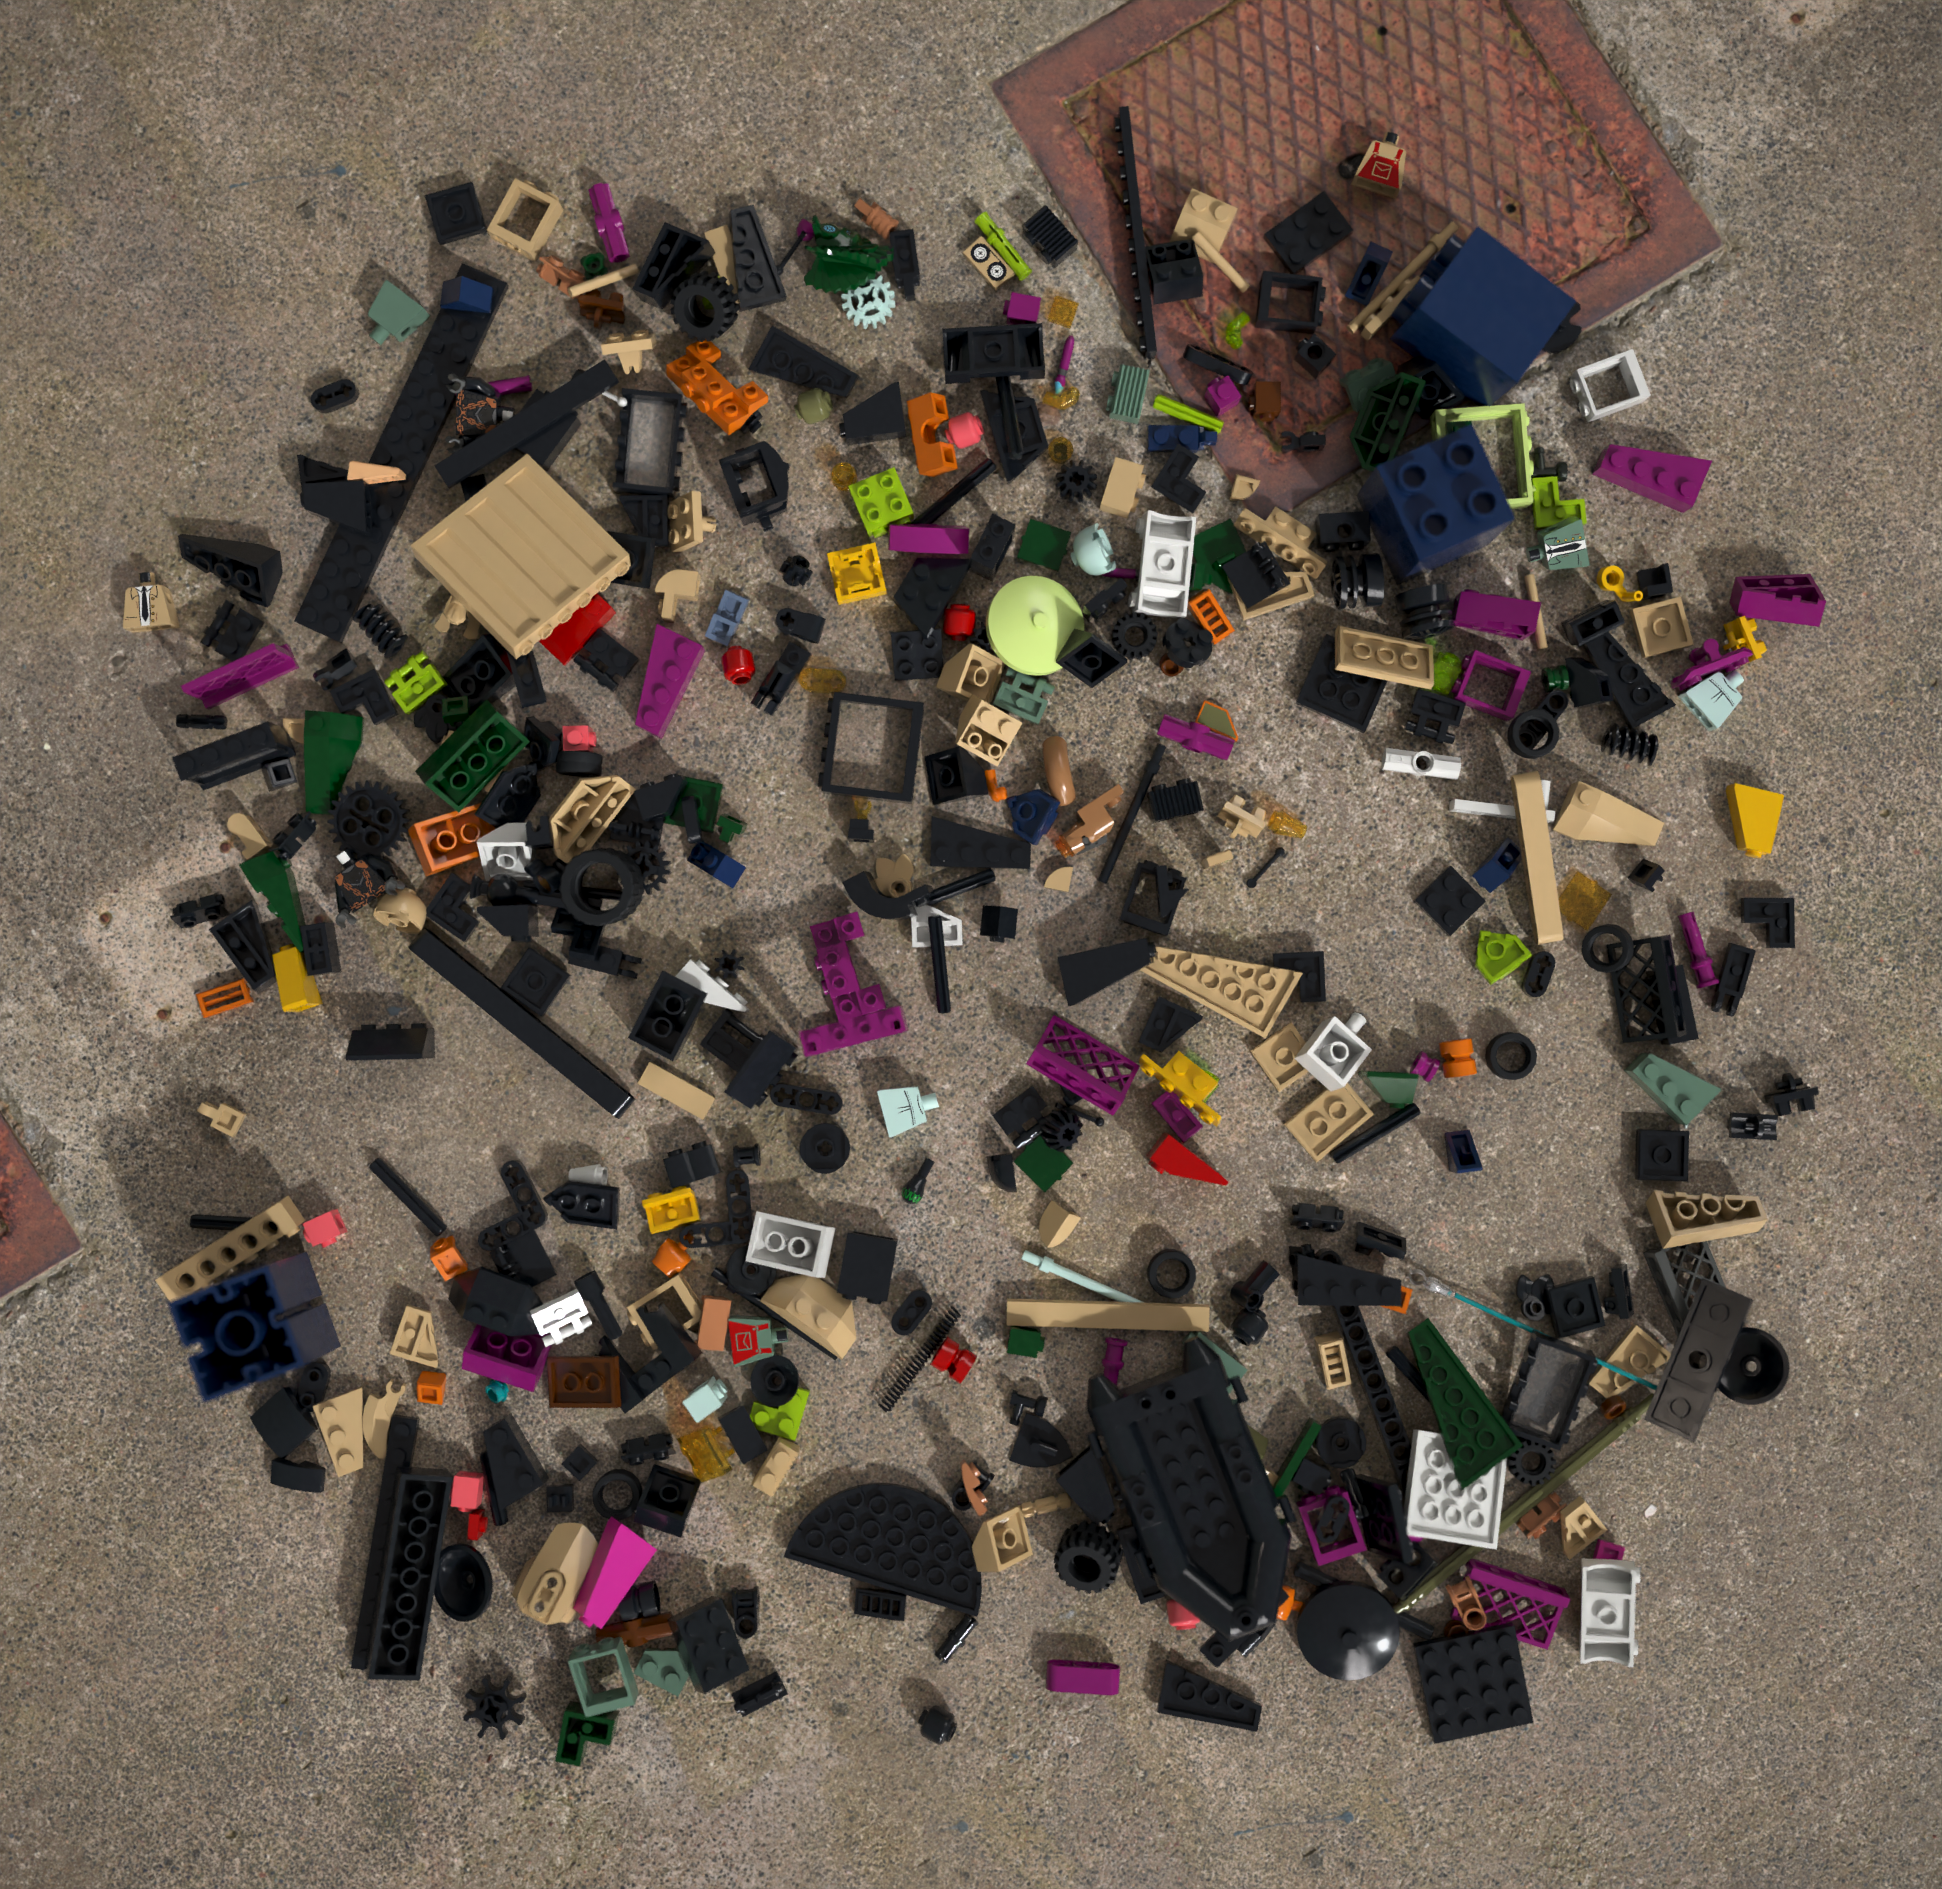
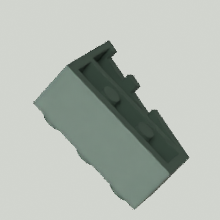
M1640 1053L1624 1070L1677 1124L1688 1125L1722 1090L1651 1053Z

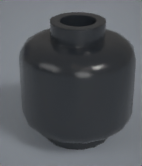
M1243 1308L1231 1325V1329L1234 1332L1232 1336L1245 1346L1250 1344L1257 1345L1269 1328V1324L1265 1320L1266 1314L1260 1309L1250 1312Z
M937 1705L932 1706L929 1711L924 1709L918 1721V1724L921 1725V1735L937 1745H942L945 1741L949 1743L958 1725L955 1723L953 1713Z

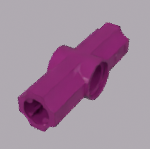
M603 183L595 184L588 191L596 214L594 215L595 223L600 237L603 238L610 263L626 261L630 257V251L623 233L625 231L619 210L618 208L616 209L610 186Z
M1164 714L1156 734L1180 743L1183 748L1190 751L1204 752L1225 761L1228 760L1235 741L1210 731V728L1196 722L1188 723Z

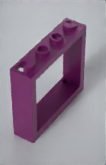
M897 1006L800 1031L799 1035L805 1057L909 1031L903 1006ZM894 1021H899L900 1029H895ZM813 1042H815L817 1050H814Z

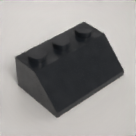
M412 1023L411 1029H401V1024H386V1029H376V1024L361 1025V1030H352L346 1052V1061L435 1058L434 1028H427L426 1023Z
M769 1030L724 1092L750 1109H753L755 1105L760 1107L768 1097L765 1092L770 1085L775 1087L783 1077L780 1072L784 1066L790 1067L798 1057V1054L795 1053L798 1047L775 1030Z

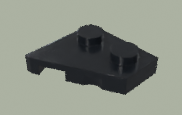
M301 454L297 455L302 492L303 484L347 481L348 470L307 458Z
M1158 996L1138 1042L1156 1051L1163 1052L1196 1023L1200 1022L1203 1016Z

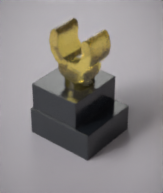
M856 800L854 807L857 812V819H850L848 840L849 842L874 843L875 832L874 830H869L870 822L867 820L868 814L872 809L871 801H868L867 809L860 810L858 807L859 802Z

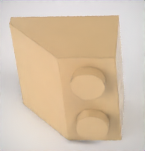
M1192 188L1170 242L1191 239L1199 231L1220 252L1238 208ZM1195 243L1198 257L1214 264L1207 254Z

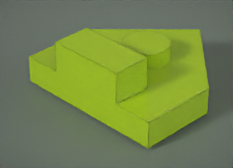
M1484 930L1479 932L1475 967L1490 986L1496 981L1503 979L1532 956L1517 935L1492 933Z

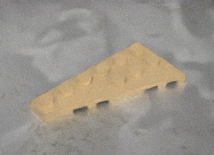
M1155 945L1157 956L1153 957L1154 963L1140 970L1265 1039L1303 974L1295 970Z

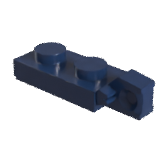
M1148 425V452H1173L1177 444H1180L1192 453H1197L1200 450H1204V445L1216 446L1217 432L1204 431V427H1198V425Z

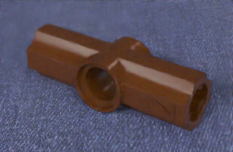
M664 1612L648 1617L640 1614L639 1617L633 1620H622V1622L604 1625L602 1629L596 1627V1642L598 1643L607 1637H612L613 1639L622 1637L624 1645H627V1647H637L648 1643L652 1639L671 1636L673 1633L667 1619L673 1616L672 1612Z

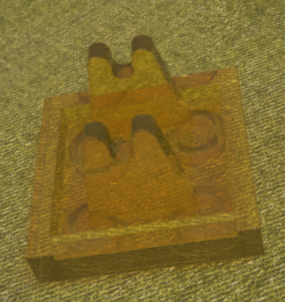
M705 1425L677 1438L681 1452L688 1458L694 1475L701 1483L726 1475L733 1470L727 1458L735 1453L734 1449L731 1448L723 1452L714 1437L722 1431L721 1426L710 1430L708 1425Z

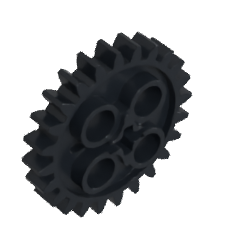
M366 780L364 787L361 782H355V790L351 786H346L348 794L338 792L341 800H332L336 810H328L330 814L334 815V819L327 820V823L334 824L335 828L328 832L337 834L333 843L342 842L340 851L349 848L353 855L357 853L358 860L367 853L384 859L383 853L389 857L393 856L391 848L395 850L401 849L397 842L407 841L402 834L403 832H408L405 823H410L412 820L404 816L410 812V809H402L401 806L406 800H397L399 796L398 791L390 794V785H386L382 789L381 782L377 781L373 787L372 782ZM364 797L369 800L370 804L366 811H363L359 806L360 800ZM353 809L364 817H371L372 822L389 829V833H385L377 826L368 825L366 820L351 814L350 810ZM386 809L392 814L389 823H385L381 817L382 812ZM351 819H354L357 823V830L353 833L347 828V824ZM374 831L380 836V840L376 845H373L369 839L370 834Z

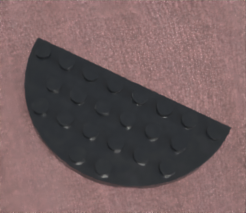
M869 1483L847 1488L830 1496L817 1505L802 1520L785 1551V1558L978 1617L982 1581L981 1572L977 1571L972 1550L973 1542L958 1518L945 1505L930 1495L912 1487L893 1483Z

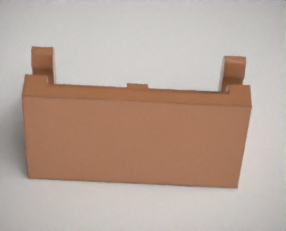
M702 1295L703 1306L698 1337L694 1342L703 1350L723 1351L731 1300L724 1296Z

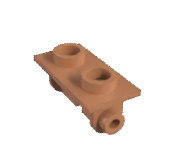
M550 255V257H539V260L544 262V264L541 263L537 267L536 272L539 273V277L553 286H556L559 279L562 280L558 289L569 297L568 287L586 281L584 280V275L575 269L569 270L563 266L564 262L553 255ZM577 295V296H575V297H570V298H572V299H574V298L578 299L579 295Z
M1555 1492L1552 1495L1549 1494L1536 1505L1542 1512L1540 1515L1532 1508L1516 1524L1522 1532L1527 1529L1529 1532L1526 1535L1528 1540L1532 1536L1537 1539L1547 1531L1544 1526L1553 1520L1554 1523H1557L1561 1520L1560 1511L1567 1504L1565 1503L1560 1506L1561 1498Z

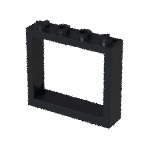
M834 692L833 698L828 700L827 713H831L830 723L826 722L824 737L828 738L827 748H822L821 762H825L824 772L819 773L818 787H822L823 794L912 804L924 703ZM841 702L913 711L902 793L831 785Z

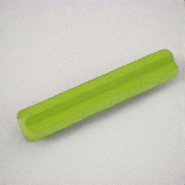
M1160 394L1155 397L1153 402V408L1193 425H1198V427H1204L1208 431L1217 432V434L1221 432L1224 421Z

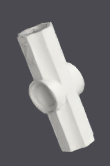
M1385 748L1381 765L1382 770L1457 780L1461 769V758L1430 754L1426 751L1414 752ZM1417 758H1423L1426 761L1425 770H1421L1416 766Z

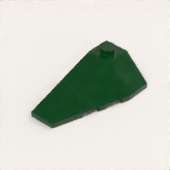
M305 710L304 768L306 812L332 815L328 812V810H334L336 807L332 800H339L338 792H342L348 771H351L353 759L362 744L364 717L335 712Z

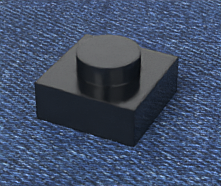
M580 1444L564 1460L562 1465L580 1482L597 1464L598 1460Z

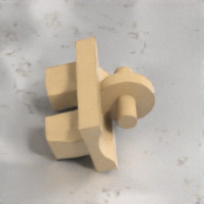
M1234 795L1229 802L1226 801L1217 817L1226 821L1224 826L1232 830L1229 836L1232 839H1235L1237 834L1245 838L1250 834L1257 838L1266 825V822H1264L1266 811L1259 807H1254L1251 813L1244 811L1242 808L1246 801L1238 795Z

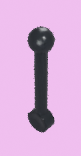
M1276 848L1272 858L1253 878L1247 880L1246 885L1248 888H1254L1257 884L1256 881L1276 859L1285 854L1284 848Z
M1056 1102L1055 1104L1056 1108L1072 1111L1077 1116L1094 1122L1098 1127L1104 1125L1105 1121L1102 1117L1095 1118Z

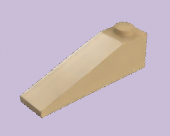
M1578 781L1571 784L1552 830L1575 840L1655 846L1664 822L1602 790Z

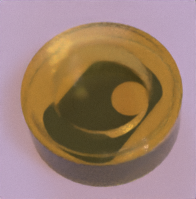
M1064 437L1052 440L1048 448L1050 459L1057 464L1068 462L1073 455L1072 443Z

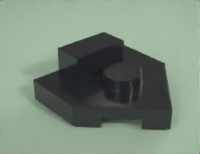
M534 716L526 717L523 735L530 742L525 746V749L529 748L533 761L529 764L536 763L537 772H540L557 762L562 732L550 721L540 722Z

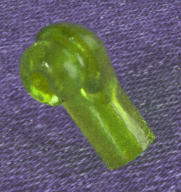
M1244 311L1226 326L1225 340L1232 349H1238L1242 346L1241 329L1251 321Z

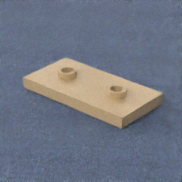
M1338 625L1335 630V670L1432 689L1434 685L1433 645Z

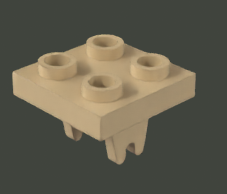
M648 329L634 331V334L624 337V333L609 334V337H606V340L601 344L602 355L618 353L625 374L630 373L632 366L635 373H639L642 369V352L646 349H653L657 343L655 333L649 334Z

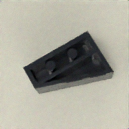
M664 222L632 290L640 301L662 310L671 301V298L675 296L673 294L675 289L687 278L697 273L716 252L708 240Z
M253 900L209 929L254 991L261 993L277 982L271 946L258 904Z

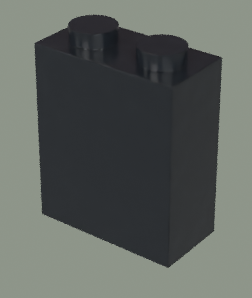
M536 389L521 411L550 394V392L546 390L543 393ZM573 411L514 449L524 456L528 454L547 472L581 426V422L577 418L578 413Z
M849 1230L837 1293H841L842 1298L857 1300V1296L867 1298V1302L872 1304H882V1301L887 1302L898 1239Z

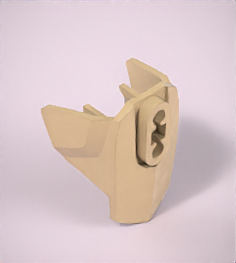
M557 1524L536 1555L525 1563L512 1587V1596L516 1599L523 1614L545 1625L559 1622L570 1623L578 1620L581 1614L574 1610L573 1607L598 1547L595 1537L583 1524ZM556 1579L557 1585L549 1589L547 1585L548 1580ZM536 1603H544L545 1608L542 1612L535 1611Z

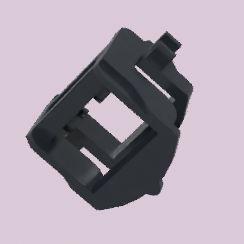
M766 441L748 446L745 449L743 447L735 450V454L719 459L743 526L761 522L764 532L774 529L770 519L787 511L789 490L787 472L790 469L789 464L783 462L777 451ZM763 463L775 497L751 505L747 492L742 493L739 484L743 483L739 471Z

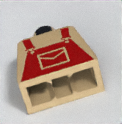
M1386 132L1382 142L1372 141L1351 185L1396 199L1402 187L1406 150L1396 147L1399 140L1397 134Z

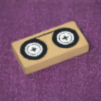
M982 236L963 252V256L995 291L1014 276V271Z

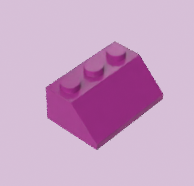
M477 1324L463 1351L462 1369L534 1392L552 1346L546 1347L542 1340L543 1337L549 1334L546 1333L542 1336L540 1334L508 1336Z

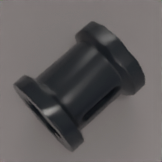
M759 1143L751 1147L733 1146L735 1168L746 1164L761 1166Z

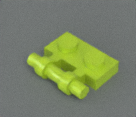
M423 650L416 656L414 654L407 659V663L399 669L395 668L390 672V676L384 680V683L389 688L397 684L399 688L392 695L405 714L409 715L424 704L430 696L438 693L448 685L433 664H428L425 668L423 667L422 663L429 658ZM414 670L416 675L406 681L405 677Z

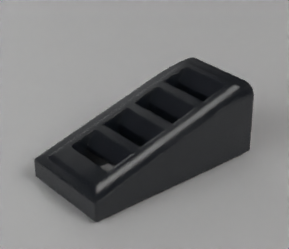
M856 1587L854 1614L904 1621L906 1595L892 1590ZM863 1595L868 1596L867 1608H862ZM873 1597H878L877 1609H872ZM883 1598L888 1599L887 1610H882ZM893 1600L898 1601L897 1611L892 1610Z

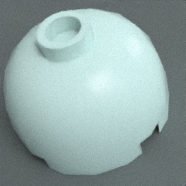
M1098 523L1086 527L1076 535L1073 542L1074 552H1071L1074 565L1076 567L1080 565L1081 569L1090 575H1102L1116 569V562H1111L1109 557L1114 554L1104 530H1097Z

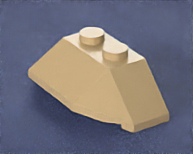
M618 775L579 779L549 818L555 855L565 863H569L574 856L590 850L636 789Z
M800 1274L776 1279L760 1300V1302L841 1360L856 1340L852 1301L842 1298L841 1293H837L834 1288L820 1278Z

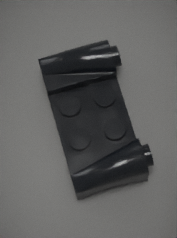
M1042 323L942 329L945 384L970 383V378L1019 375L1020 380L1045 379Z

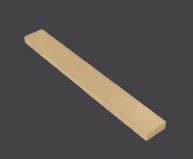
M1007 1298V1326L1209 1332V1304Z

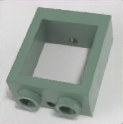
M607 1637L592 1645L587 1643L578 1645L572 1650L568 1663L585 1717L635 1705L639 1691L622 1637L615 1639ZM615 1653L625 1686L593 1694L583 1661Z

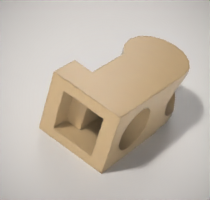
M235 813L228 819L227 827L229 831L238 835L246 847L241 852L246 860L269 852L268 849L272 846V843L251 816Z

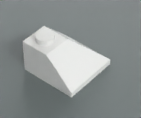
M506 823L477 840L486 881H489L491 877L498 874L512 876L515 880H533V877L524 870V867L536 858V850L525 846V841H527L526 823Z

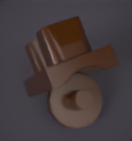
M594 289L586 292L585 295H579L580 316L594 321L595 329H601L603 323L611 324L615 322L624 324L626 318L623 294L613 292L610 293L609 299L601 298V291Z

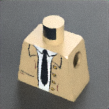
M139 573L140 587L127 588L125 592L123 628L132 633L180 628L171 591L163 585H156L155 573Z

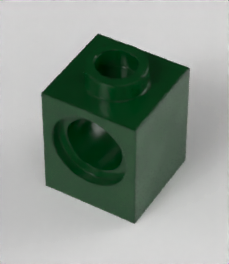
M1010 1326L1007 1353L1037 1358L1038 1352H1043L1045 1337H1041L1040 1329Z

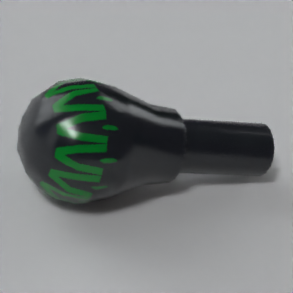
M925 1158L918 1173L914 1174L912 1179L903 1186L901 1196L906 1203L917 1204L921 1201L927 1182L926 1178L935 1163L934 1161Z

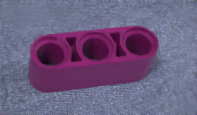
M1059 1659L1047 1661L1045 1686L1047 1690L1097 1695H1117L1119 1693L1120 1666L1117 1664Z

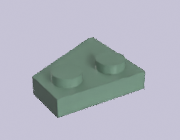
M646 1648L633 1673L677 1697L689 1677L678 1648H668L666 1650Z

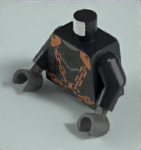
M453 373L448 375L451 381H456L454 385H446V387L452 393H456V435L459 438L447 436L445 441L447 443L455 442L452 448L446 449L454 454L500 425V421L505 422L515 415V408L501 406V393L495 391L493 386L480 377H461L459 379Z
M349 848L336 856L344 867L342 871L334 876L339 912L336 916V924L346 928V919L349 924H355L356 918L349 914L351 910L355 913L384 892L397 896L395 887L402 890L405 888V884L398 881V876L391 862L375 855L372 856L370 853L357 860Z

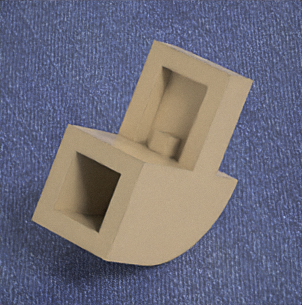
M673 570L660 578L655 592L658 596L664 597V599H660L658 614H661L664 622L675 623L678 599L698 601L701 576L698 572Z

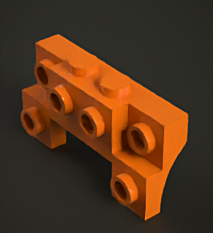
M706 339L703 342L696 341L686 347V355L666 365V376L682 390L687 398H690L698 406L702 413H706L725 433L730 435L741 429L746 420L757 409L768 403V395L753 381L736 389L711 365L721 359V350L711 341L707 342Z

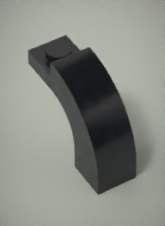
M863 871L842 882L851 900L861 910L872 916L888 920H904L917 916L918 914L914 906L921 907L930 902L929 898L935 895L932 886L924 884L901 897L889 898L879 890L872 874L867 871Z

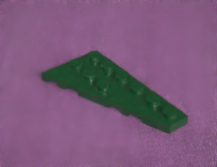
M1427 1318L1410 1330L1407 1336L1459 1489L1462 1491L1523 1445L1430 1319Z

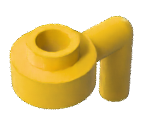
M1605 566L1599 570L1597 584L1602 590L1614 591L1623 602L1640 601L1643 598L1641 591L1628 592L1622 585L1624 574L1618 566ZM1607 575H1609V578H1610V580H1609L1608 583H1607V580H1606V576H1607Z

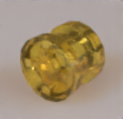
M841 462L832 469V481L838 490L843 492L849 491L848 486L857 483L856 471L851 464Z

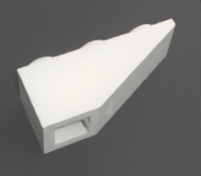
M690 959L675 976L708 993L704 1003L742 1012L750 1010L745 1006L748 1002L737 992L735 995L731 994L727 990L729 985L719 976L714 979L708 973L710 968L701 960L695 962Z

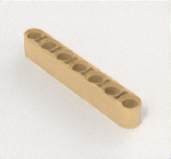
M1538 771L1512 775L1511 788L1534 940L1537 945L1563 940V928L1540 774Z

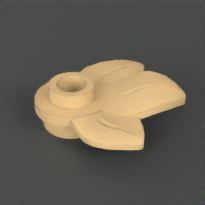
M902 854L896 863L888 858L876 859L878 878L874 880L879 890L885 896L897 898L913 890L910 880L914 874V866L906 854ZM899 883L903 884L905 887L902 893L898 892L897 885Z

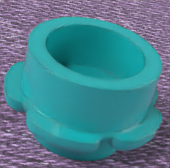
M492 1379L490 1384L485 1387L486 1394L493 1403L506 1401L507 1393L509 1392L506 1383Z

